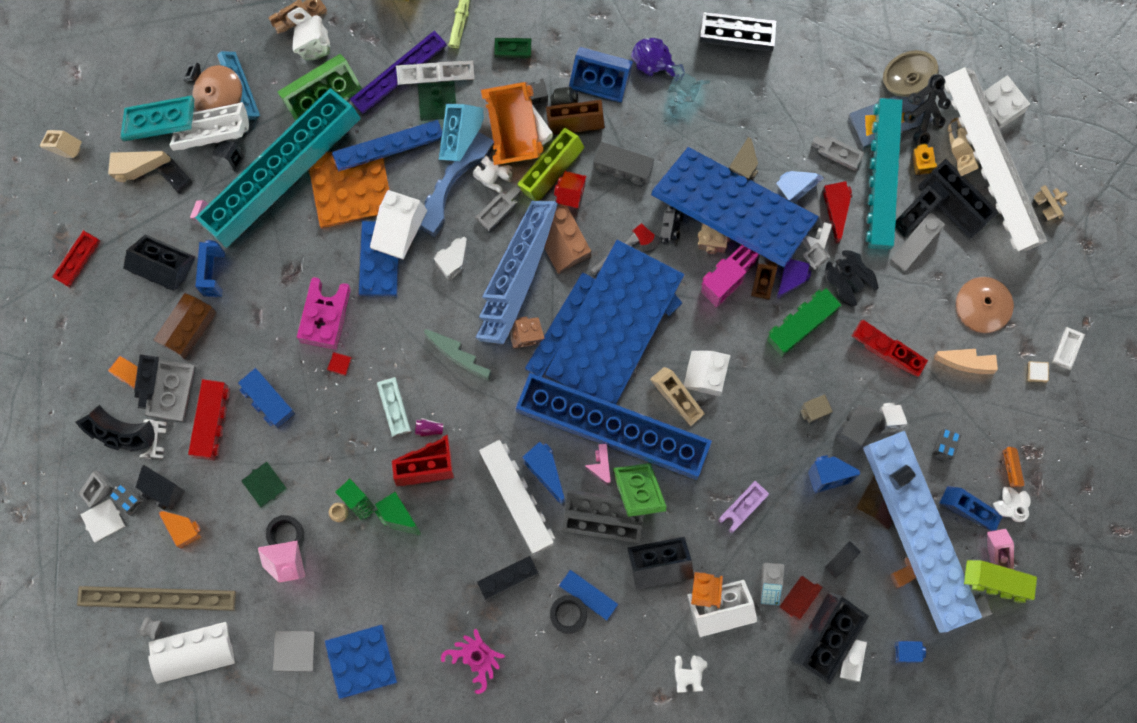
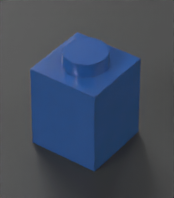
M895 642L896 663L923 662V658H926V647L923 646V642Z

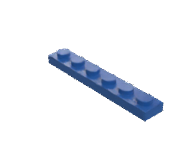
M438 120L334 151L332 156L339 172L441 140L442 129Z
M582 272L544 335L545 339L538 345L525 370L540 377L544 376L595 281L594 278Z

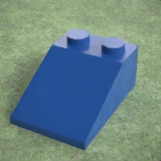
M539 442L522 457L523 463L560 505L563 506L565 498L553 458V450L546 443L543 445Z

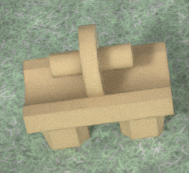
M1044 185L1041 187V191L1034 196V199L1038 206L1046 201L1050 203L1051 207L1042 211L1048 221L1056 217L1060 219L1064 214L1057 202H1060L1062 207L1067 205L1064 198L1068 196V193L1066 191L1060 193L1058 188L1053 190L1055 194L1053 198L1047 186Z

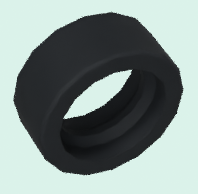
M280 515L269 522L266 528V540L269 545L278 544L274 539V531L282 523H289L295 527L296 538L294 541H298L299 547L302 545L304 529L297 519L289 515Z
M849 541L825 566V569L837 578L861 551Z
M564 595L552 604L550 619L558 631L572 634L579 631L585 625L587 609L579 598L573 595ZM572 603L579 608L580 618L575 625L565 626L558 621L557 611L562 604Z

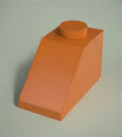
M165 511L159 512L176 547L182 549L201 538L199 533L201 528L196 520L193 522V520Z

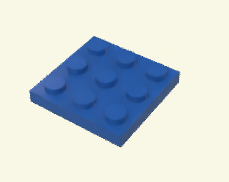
M383 625L325 640L339 699L397 683Z

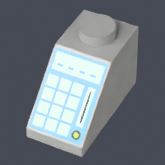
M764 563L762 565L760 605L780 606L784 564Z

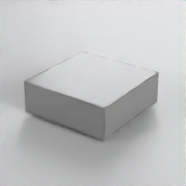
M815 243L803 254L814 270H817L830 258L819 243Z

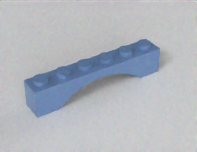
M478 132L462 159L448 165L445 170L446 175L442 180H438L435 185L436 190L432 195L429 194L424 202L427 212L419 229L434 238L437 236L445 224V202L452 185L467 170L482 164L481 161L485 156H490L494 146L492 139Z

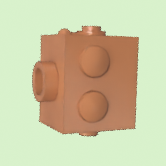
M527 317L518 318L509 332L513 349L534 346L545 339L539 317L530 319Z

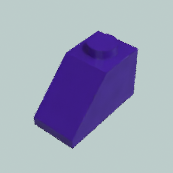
M790 258L784 267L776 298L781 299L803 287L805 281L809 282L812 272L808 270L809 263Z

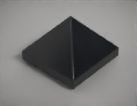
M198 62L188 66L183 78L184 82L196 80L199 77L201 68Z

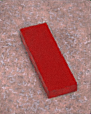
M83 230L52 278L70 287L100 243V240Z

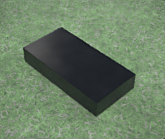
M170 158L169 162L155 168L178 194L192 183V180L172 158Z

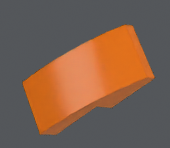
M119 356L108 372L121 382H125L133 389L135 388L138 367Z

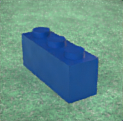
M256 368L238 382L241 386L239 391L245 398L251 397L254 401L251 405L258 413L261 410L266 415L264 420L270 427L274 424L278 429L295 414Z

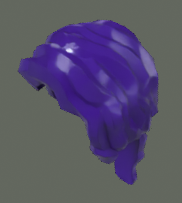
M645 38L636 43L631 58L636 63L638 70L643 71L649 76H652L653 72L666 70L677 82L681 80V75L672 61V54L661 39Z

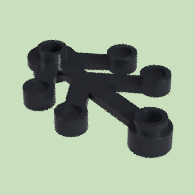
M940 74L932 75L924 89L919 93H912L909 96L911 104L919 105L922 99L929 94L928 99L913 112L907 111L904 114V121L912 124L924 113L919 131L913 135V140L917 145H928L931 137L927 133L931 114L934 117V126L941 128L946 123V119L942 117L938 107L946 110L950 107L951 101L944 92V83L946 81ZM936 96L939 98L938 106L935 102Z

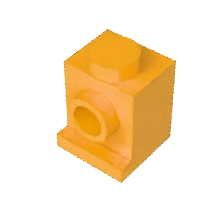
M926 144L917 146V149H914L912 153L915 175L932 173L937 167L933 147H928Z

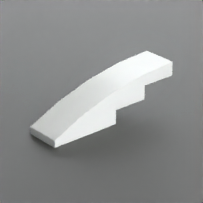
M473 60L396 66L398 85L475 79Z

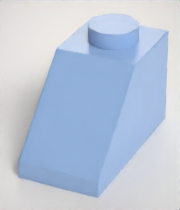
M790 171L784 173L776 184L789 201L797 202L824 178L817 173Z

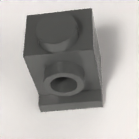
M544 78L540 79V83H528L533 88V96L531 97L533 106L548 102Z

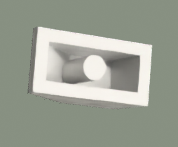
M885 403L878 410L882 413L879 418L881 433L901 431L907 425L901 405Z

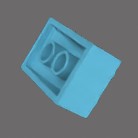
M446 104L439 160L460 161L481 128L484 120V108L465 104Z

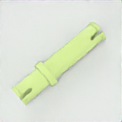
M459 0L458 7L455 9V20L448 43L450 48H460L466 17L469 16L470 0Z

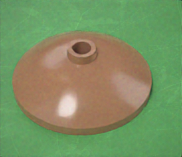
M216 65L207 68L199 75L193 88L194 106L197 112L240 103L242 85L238 75L232 69Z
M990 277L974 278L965 283L958 292L956 298L957 314L968 328L976 332H995L1004 327L1013 314L1014 303L1012 295L1007 287L996 279ZM985 299H989L991 303L986 304Z

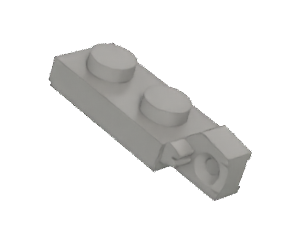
M815 136L811 146L819 150L818 153L854 171L857 170L864 156V152L832 137L822 139Z
M514 186L509 192L506 190L501 192L475 217L476 221L490 232L518 203L516 199L521 195V190Z

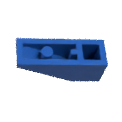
M947 486L939 503L953 513L990 531H996L1002 519V516L995 509L963 488Z

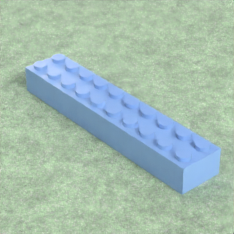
M905 431L863 447L939 633L951 631L982 618L969 585L964 584V572ZM907 464L915 472L916 477L899 490H896L889 479V475Z

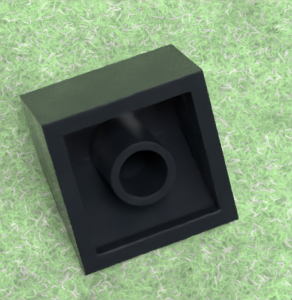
M145 465L140 470L135 488L140 490V496L147 500L150 497L156 500L155 505L163 510L166 507L172 510L185 491Z

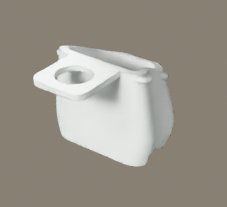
M300 7L287 14V17L296 24L293 37L294 53H298L305 60H319L330 53L328 31L321 23V17L317 15L312 17ZM302 13L305 17L303 19H296L294 14Z

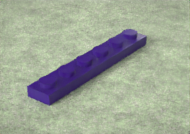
M434 30L350 99L351 103L363 115L398 86L396 66L427 63L447 46L446 42Z

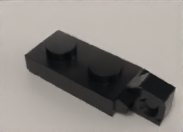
M139 355L134 388V398H139L138 409H146L147 399L152 400V396H154L159 357Z

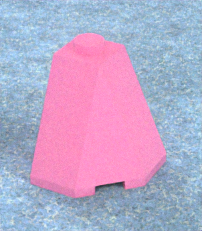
M298 541L258 548L262 567L279 583L305 577Z

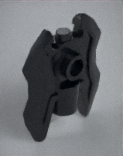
M843 250L842 255L846 259H838L835 267L832 266L833 263L827 262L825 268L826 280L836 287L838 296L843 301L852 306H857L853 291L855 293L865 287L864 283L873 290H878L877 278L874 271L865 266L861 254L850 250Z

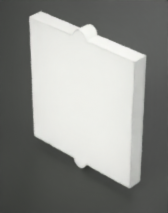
M111 499L80 514L86 525L85 529L89 531L94 543L126 527L120 516L121 511L117 510Z

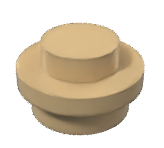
M334 503L329 509V516L335 522H342L348 517V508L343 503Z

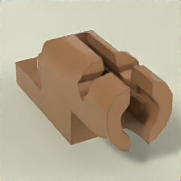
M297 0L281 9L279 13L271 15L268 19L279 34L296 26L287 17L289 12L300 7L312 17L320 16L327 11L325 5L321 0H306L303 3L301 0ZM302 13L294 14L296 19H303L305 17Z

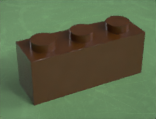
M602 100L546 107L548 127L552 131V135L560 134L564 128L571 132L605 128Z

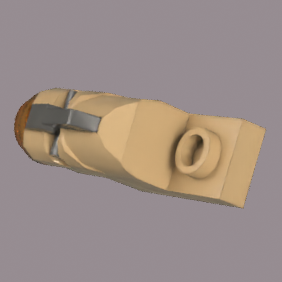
M959 117L954 118L948 125L952 154L957 160L958 172L963 176L978 169L979 166L973 154L975 151L973 144L970 145L966 138V134H968L966 128H963L960 124Z

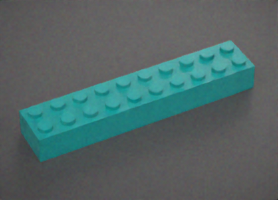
M330 88L195 218L216 240L227 248L361 119L351 104Z

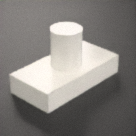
M855 640L841 664L839 678L860 682L867 642Z

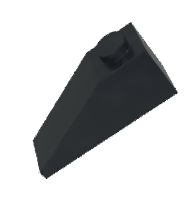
M938 181L930 184L896 219L895 227L907 237L950 193Z

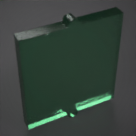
M267 461L256 470L253 469L252 473L241 480L261 508L272 499L275 500L276 496L287 489Z

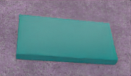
M191 95L124 108L121 140L124 142L191 130L195 103L194 97Z

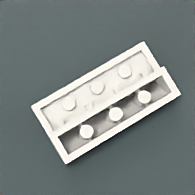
M243 102L194 112L192 129L174 132L170 143L171 149L173 151L185 150L190 147L203 146L214 142L219 143L224 140L242 137L243 132H247L249 129L248 115Z
M226 622L149 642V664L157 684L235 664L233 647L230 643Z

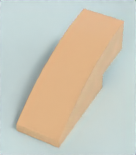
M976 349L937 351L934 355V359L938 362L968 373L994 374L998 370L996 355L977 356Z

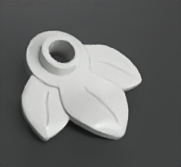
M1004 487L1002 490L1003 500L993 503L994 509L1001 516L1011 517L1015 522L1026 521L1029 517L1028 507L1031 504L1029 495L1026 491L1018 494L1013 488Z

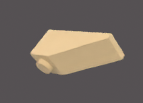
M163 151L110 153L108 174L118 182L134 180L169 162L171 157Z
M663 367L650 379L662 396L689 426H692L705 414L672 370Z

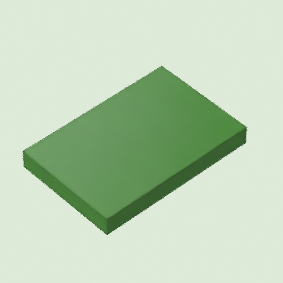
M651 463L613 468V475L628 517L666 511L667 507Z

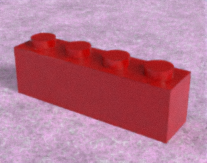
M202 379L188 455L192 458L215 461V457L219 455L220 445L218 441L219 437L223 435V426L221 424L222 419L226 417L227 413L225 402L230 397V388H228L225 382Z

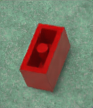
M565 171L563 177H559L558 184L555 186L554 196H557L556 203L578 208L584 193L587 176Z

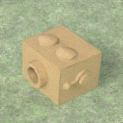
M702 223L701 231L698 232L697 237L699 238V250H706L710 254H717V252L725 253L730 238Z

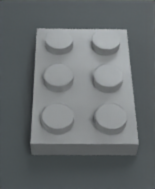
M159 360L154 396H152V400L148 399L145 416L184 422L196 366Z

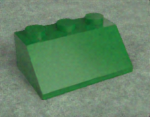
M396 492L375 504L377 510L374 512L384 526L388 525L393 530L415 535L421 534Z

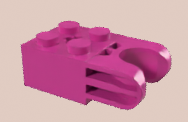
M741 245L726 260L723 258L716 265L717 269L713 273L708 272L703 277L701 293L717 308L743 283L746 273L754 267L758 253Z
M313 277L310 282L296 338L303 344L337 350L346 316L345 313L351 291L350 285L346 283L340 284L334 296L324 297L321 293L322 283L320 279ZM324 323L325 326H321V328L319 329L318 325Z

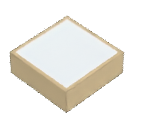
M1029 361L1028 381L1047 383L1049 381V362Z

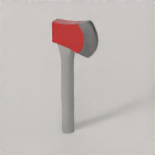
M641 223L632 230L633 234L625 244L632 247L640 243L643 252H648L657 247L660 237L652 233ZM606 258L591 269L594 275L600 272Z

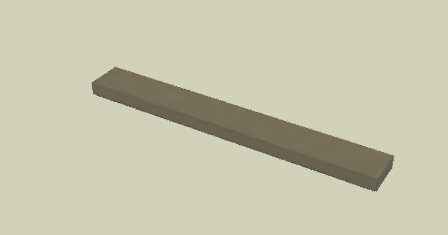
M79 586L77 606L235 611L236 591Z

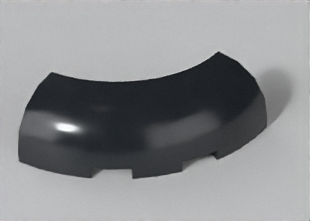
M100 404L75 421L79 428L91 439L96 438L103 442L104 446L115 450H142L150 447L155 439L154 429L150 420L139 424L122 422L108 414Z

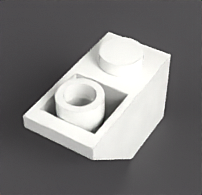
M465 236L461 239H455L446 250L442 249L435 255V264L448 281L464 270L468 247Z

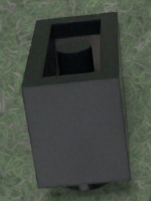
M221 141L219 145L217 144L214 147L212 157L217 163L234 172L244 158L238 144L230 141Z

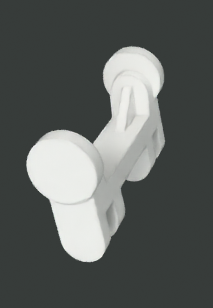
M144 419L143 423L150 420L154 429L155 439L152 447L146 453L141 454L140 458L163 459V455H156V452H164V448L157 447L158 433H166V429L159 428V426H167V422Z

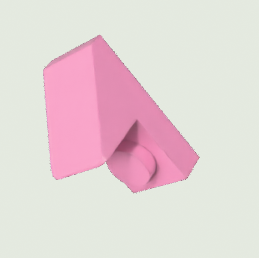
M599 444V450H595L596 462H600V464L585 465V469L607 486L611 483L607 445Z

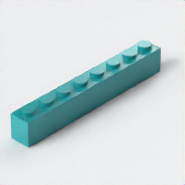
M880 98L873 107V115H876V122H873L872 133H875V140L871 142V151H874V156L870 160V169H873V172L869 178V187L872 189L871 194L868 196L870 213L867 214L866 220L867 224H869V231L866 232L865 241L868 242V248L891 250L894 247L903 101L898 99Z

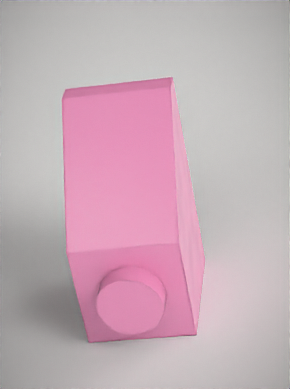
M1002 529L987 532V549L990 562L1014 570V542L1008 531Z

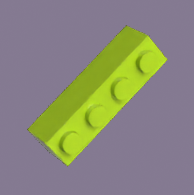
M566 128L561 131L518 182L517 185L525 196L533 201H540L585 148L579 136Z
M967 560L964 584L972 586V590H986V594H1000V598H1014V602L1026 603V600L1035 599L1037 576L982 560Z

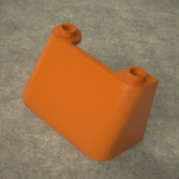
M527 82L482 89V99L489 103L485 106L489 112L494 141L493 150L497 149L493 156L494 165L539 158L540 153H543L542 142H539L531 100L533 96L532 85H528Z

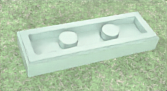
M396 378L377 382L392 437L411 433Z

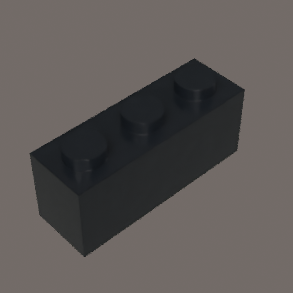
M528 556L477 581V584L487 602L538 577L539 573L531 556Z

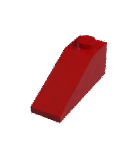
M846 181L825 185L822 190L836 244L840 243L850 200L853 196L850 186H847Z

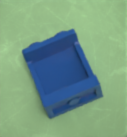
M214 240L199 242L195 287L203 297H222L223 293L222 288L212 278L214 258L225 257L226 253L219 243Z

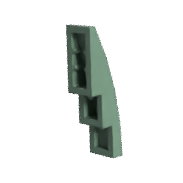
M425 329L424 334L426 338L441 353L468 372L489 381L492 375L491 370L476 365V356L461 351V342Z

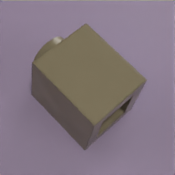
M825 394L809 400L801 406L802 417L805 421L808 420L809 424L831 416L833 413Z

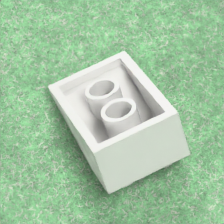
M388 190L379 207L370 248L404 259L427 212L423 203L420 200Z

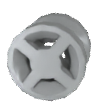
M145 617L140 628V636H150L152 640H157L162 629V621H153L150 617Z

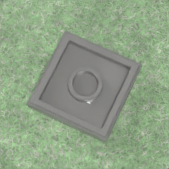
M275 631L273 671L314 672L315 631Z

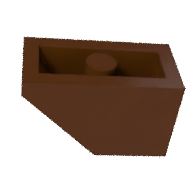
M759 255L751 296L770 300L778 264L762 255Z

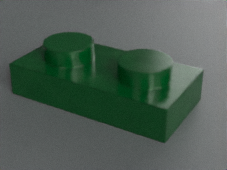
M495 38L494 58H531L532 38Z

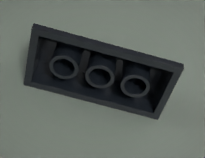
M828 592L791 656L790 661L827 684H831L869 615L843 596Z

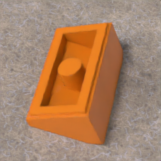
M1007 447L1003 450L1009 485L1011 488L1023 487L1025 484L1018 450L1014 447Z

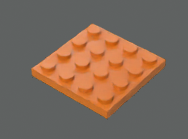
M334 151L326 152L309 168L320 228L378 216L379 207L387 191L390 190L383 158L338 172L332 156Z

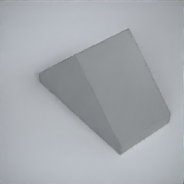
M95 470L80 490L79 495L91 508L110 494L114 488L102 473Z

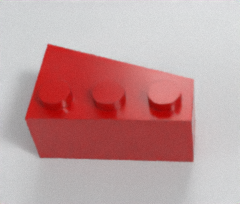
M448 434L436 442L426 444L425 447L417 451L413 450L392 460L393 479L396 487L454 478Z

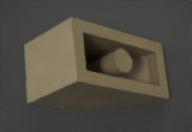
M748 137L729 169L740 176H744L747 180H754L759 172L756 170L758 161L752 139Z

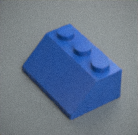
M580 47L575 55L569 86L576 91L622 103L633 61Z
M828 455L816 458L817 461H814V464L808 470L814 493L851 484L860 475L858 469L836 457L829 458Z

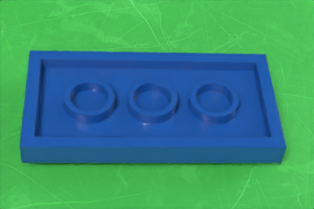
M362 221L359 296H397L399 258L371 249L370 244L376 221Z

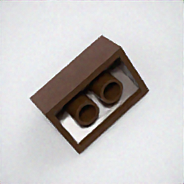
M184 293L153 341L186 360L217 312L213 307L200 299Z

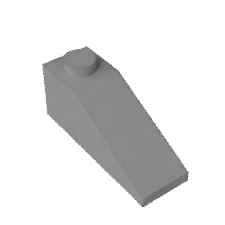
M930 212L890 260L906 271L939 234L945 224Z

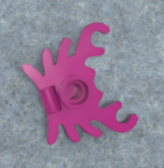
M474 629L476 640L464 636L463 638L469 644L456 642L454 646L462 647L463 649L445 650L441 655V661L445 662V657L451 655L453 657L452 664H455L458 658L462 656L464 664H468L473 672H479V675L472 682H480L482 684L481 689L475 690L476 694H481L487 689L486 671L489 673V678L493 679L491 664L496 669H499V665L494 657L505 658V655L493 651L483 642L478 630Z

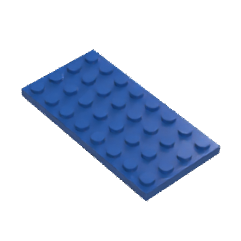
M690 147L686 148L651 193L653 197L782 267H785L819 218V216L754 181L747 180L744 176L730 171L726 166Z
M616 240L545 375L572 389L616 405L685 274Z

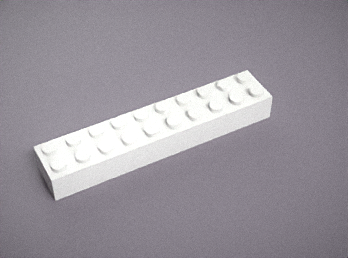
M964 67L944 77L946 81L944 86L953 97V100H951L955 110L959 111L961 116L959 117L960 124L968 132L966 138L970 145L973 144L975 149L973 152L977 162L981 163V173L985 180L988 179L990 184L988 186L989 192L992 197L995 196L997 203L995 205L997 211L1005 219L1003 225L1006 231H1010L1012 236L1010 241L1013 248L1018 251H1028L1047 243L975 71Z

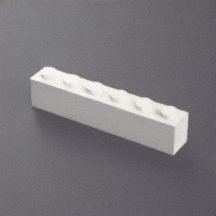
M498 440L480 449V455L532 555L534 556L553 546L552 540L555 537L551 529H546L543 524L546 522V519L541 511L537 512L535 508L537 502L532 494L528 495L526 491L528 485L524 477L519 478L517 474L519 468L515 460L511 461L508 457L510 450L506 443L502 444Z

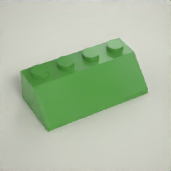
M339 54L277 91V93L296 121L330 88L344 100H348L362 90V87L347 60Z

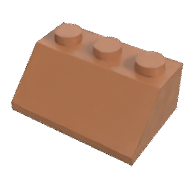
M566 205L556 207L544 246L557 274L591 258V249Z

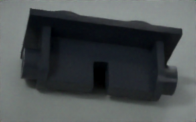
M668 206L664 211L663 224H669V226H662L660 240L662 244L671 242L677 247V241L681 235L680 224L683 222L684 215L683 212L671 206Z

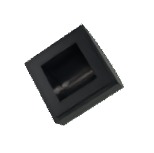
M907 464L889 475V479L896 490H899L916 477L915 472Z

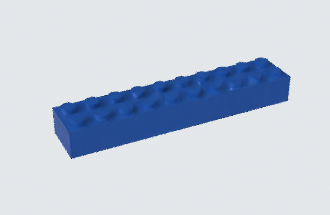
M529 373L516 406V413L598 444H606L609 448L694 480H698L712 440Z

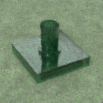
M455 81L418 83L420 120L444 119L446 104H457Z

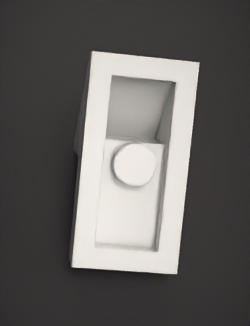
M824 222L823 227L818 228L815 238L806 236L803 243L807 250L815 243H819L825 249L832 224Z

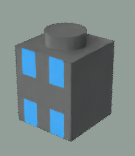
M942 429L939 432L932 454L937 455V458L943 461L952 460L955 457L962 435Z
M123 483L117 485L111 491V496L109 497L128 515H131L143 503V500Z

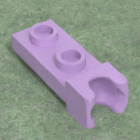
M754 481L718 521L723 523L726 519L732 520L733 525L730 528V532L733 533L764 501L769 493Z

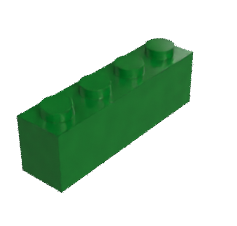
M827 288L822 292L821 290L815 292L811 296L812 300L809 303L803 302L797 308L798 312L794 315L790 313L783 319L784 323L780 327L776 325L768 332L770 335L767 341L781 357L840 309V302Z
M350 478L335 491L360 520L363 518L367 519L374 513L373 509L375 506Z

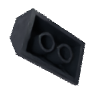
M145 234L126 250L123 269L174 291L183 283L195 260V256Z
M685 536L627 548L636 590L694 579L692 559Z

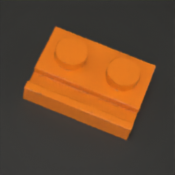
M695 572L691 604L706 607L714 605L720 609L723 576L717 578L712 574Z

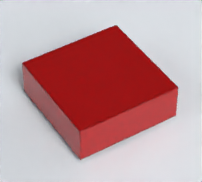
M333 352L327 370L346 376L352 357Z

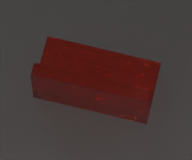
M801 576L779 607L799 621L823 587L818 583L813 584L804 576Z

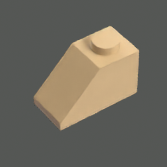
M47 130L40 147L65 158H74L80 152L82 141L63 130Z

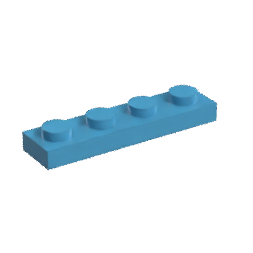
M221 51L217 55L221 66L232 69L241 81L242 98L240 103L243 102L248 120H257L260 117V113L236 52Z

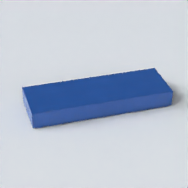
M572 570L567 573L559 584V587L570 595L579 598L588 608L606 621L618 606L615 601Z

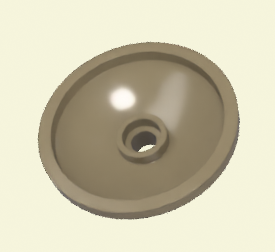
M919 50L908 51L898 55L889 62L884 70L883 82L886 89L890 93L901 97H909L912 93H919L928 85V80L932 75L939 74L937 60L930 53Z

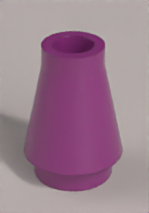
M423 418L421 420L416 419L415 435L424 437L443 434V423Z

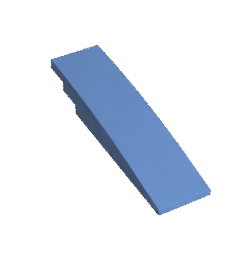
M531 201L482 296L487 302L479 316L484 321L475 337L479 341L504 344L539 264L558 204L555 201Z

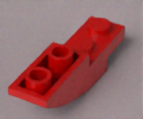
M863 319L860 320L851 335L864 344V348L917 377L920 376L929 361L899 340H893Z

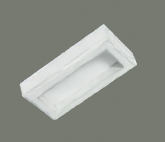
M1066 327L1052 363L1071 370L1085 334Z

